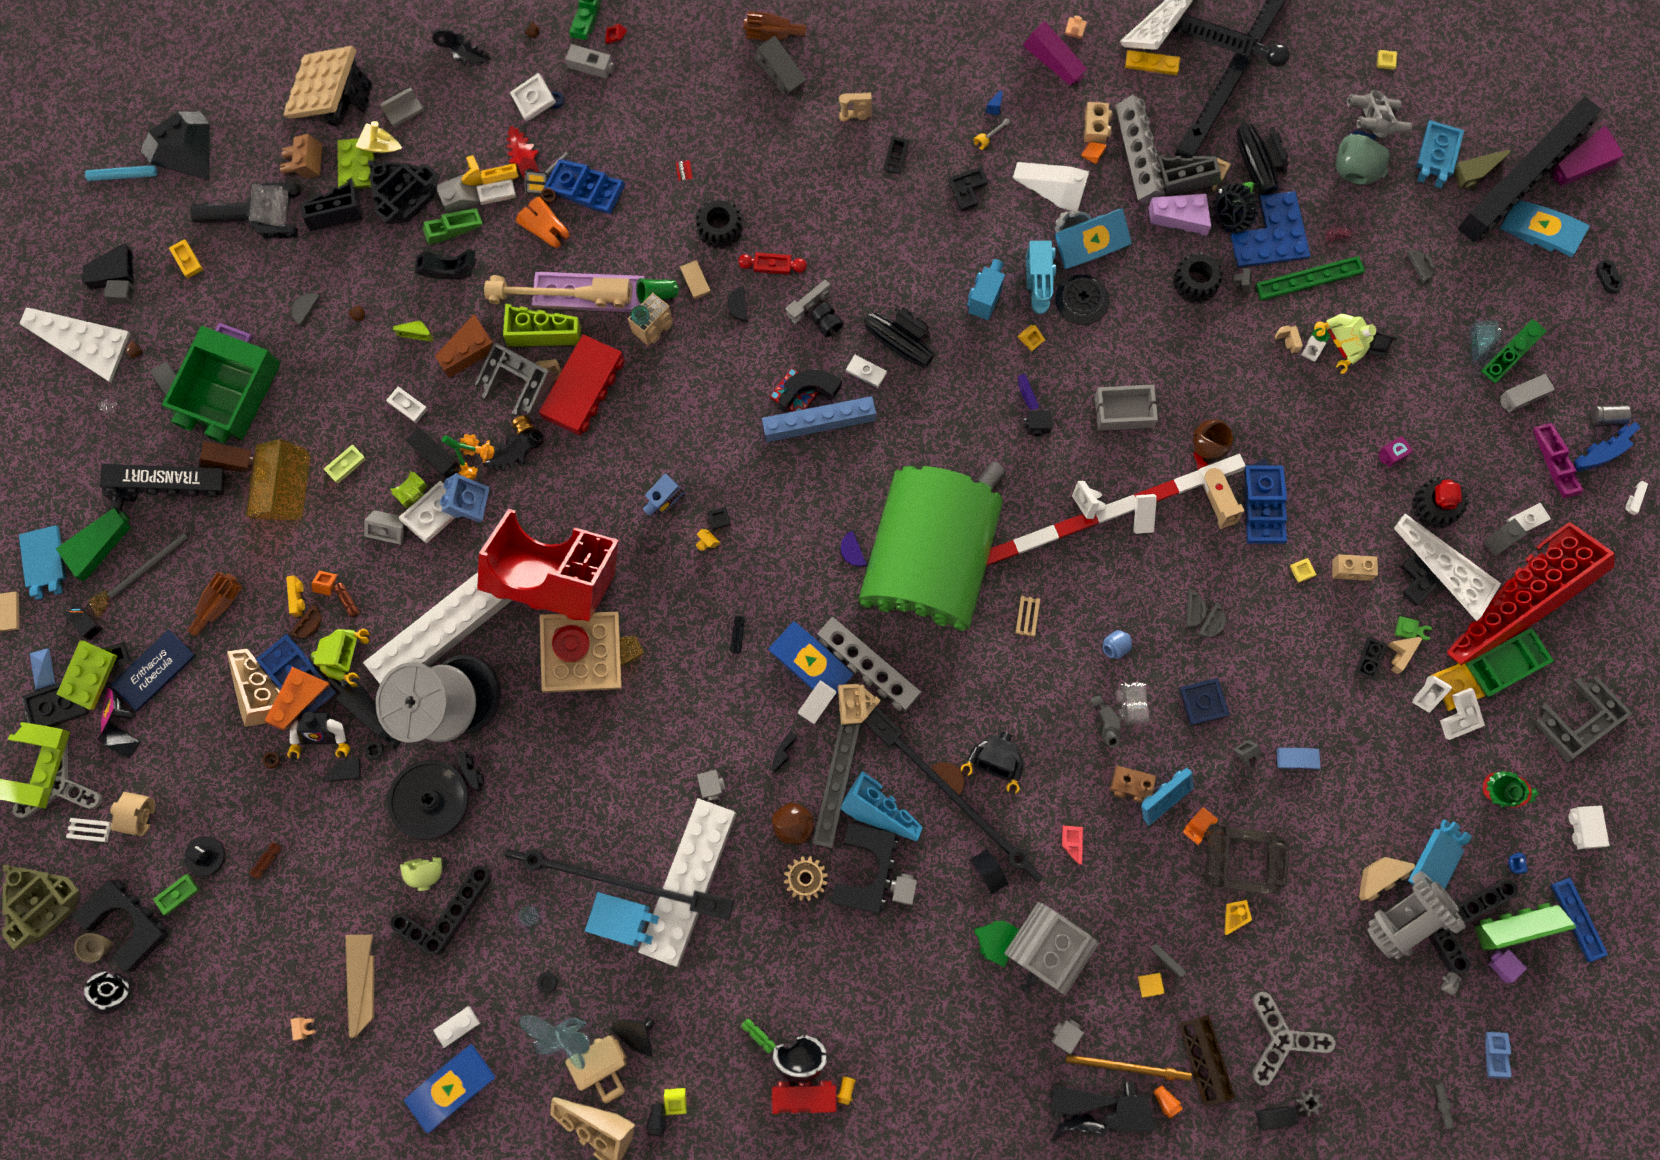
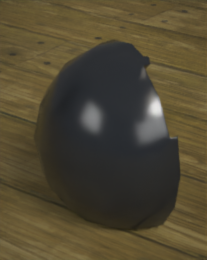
M803 1035L798 1037L796 1042L790 1047H784L783 1044L776 1046L773 1059L777 1071L790 1082L803 1084L815 1079L822 1072L826 1064L827 1052L817 1039Z

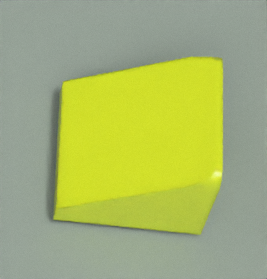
M685 1088L665 1090L664 1103L666 1115L687 1114Z

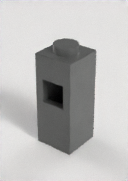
M1514 518L1483 542L1494 556H1497L1525 536L1527 532Z

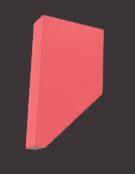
M1062 826V847L1078 865H1082L1083 827Z

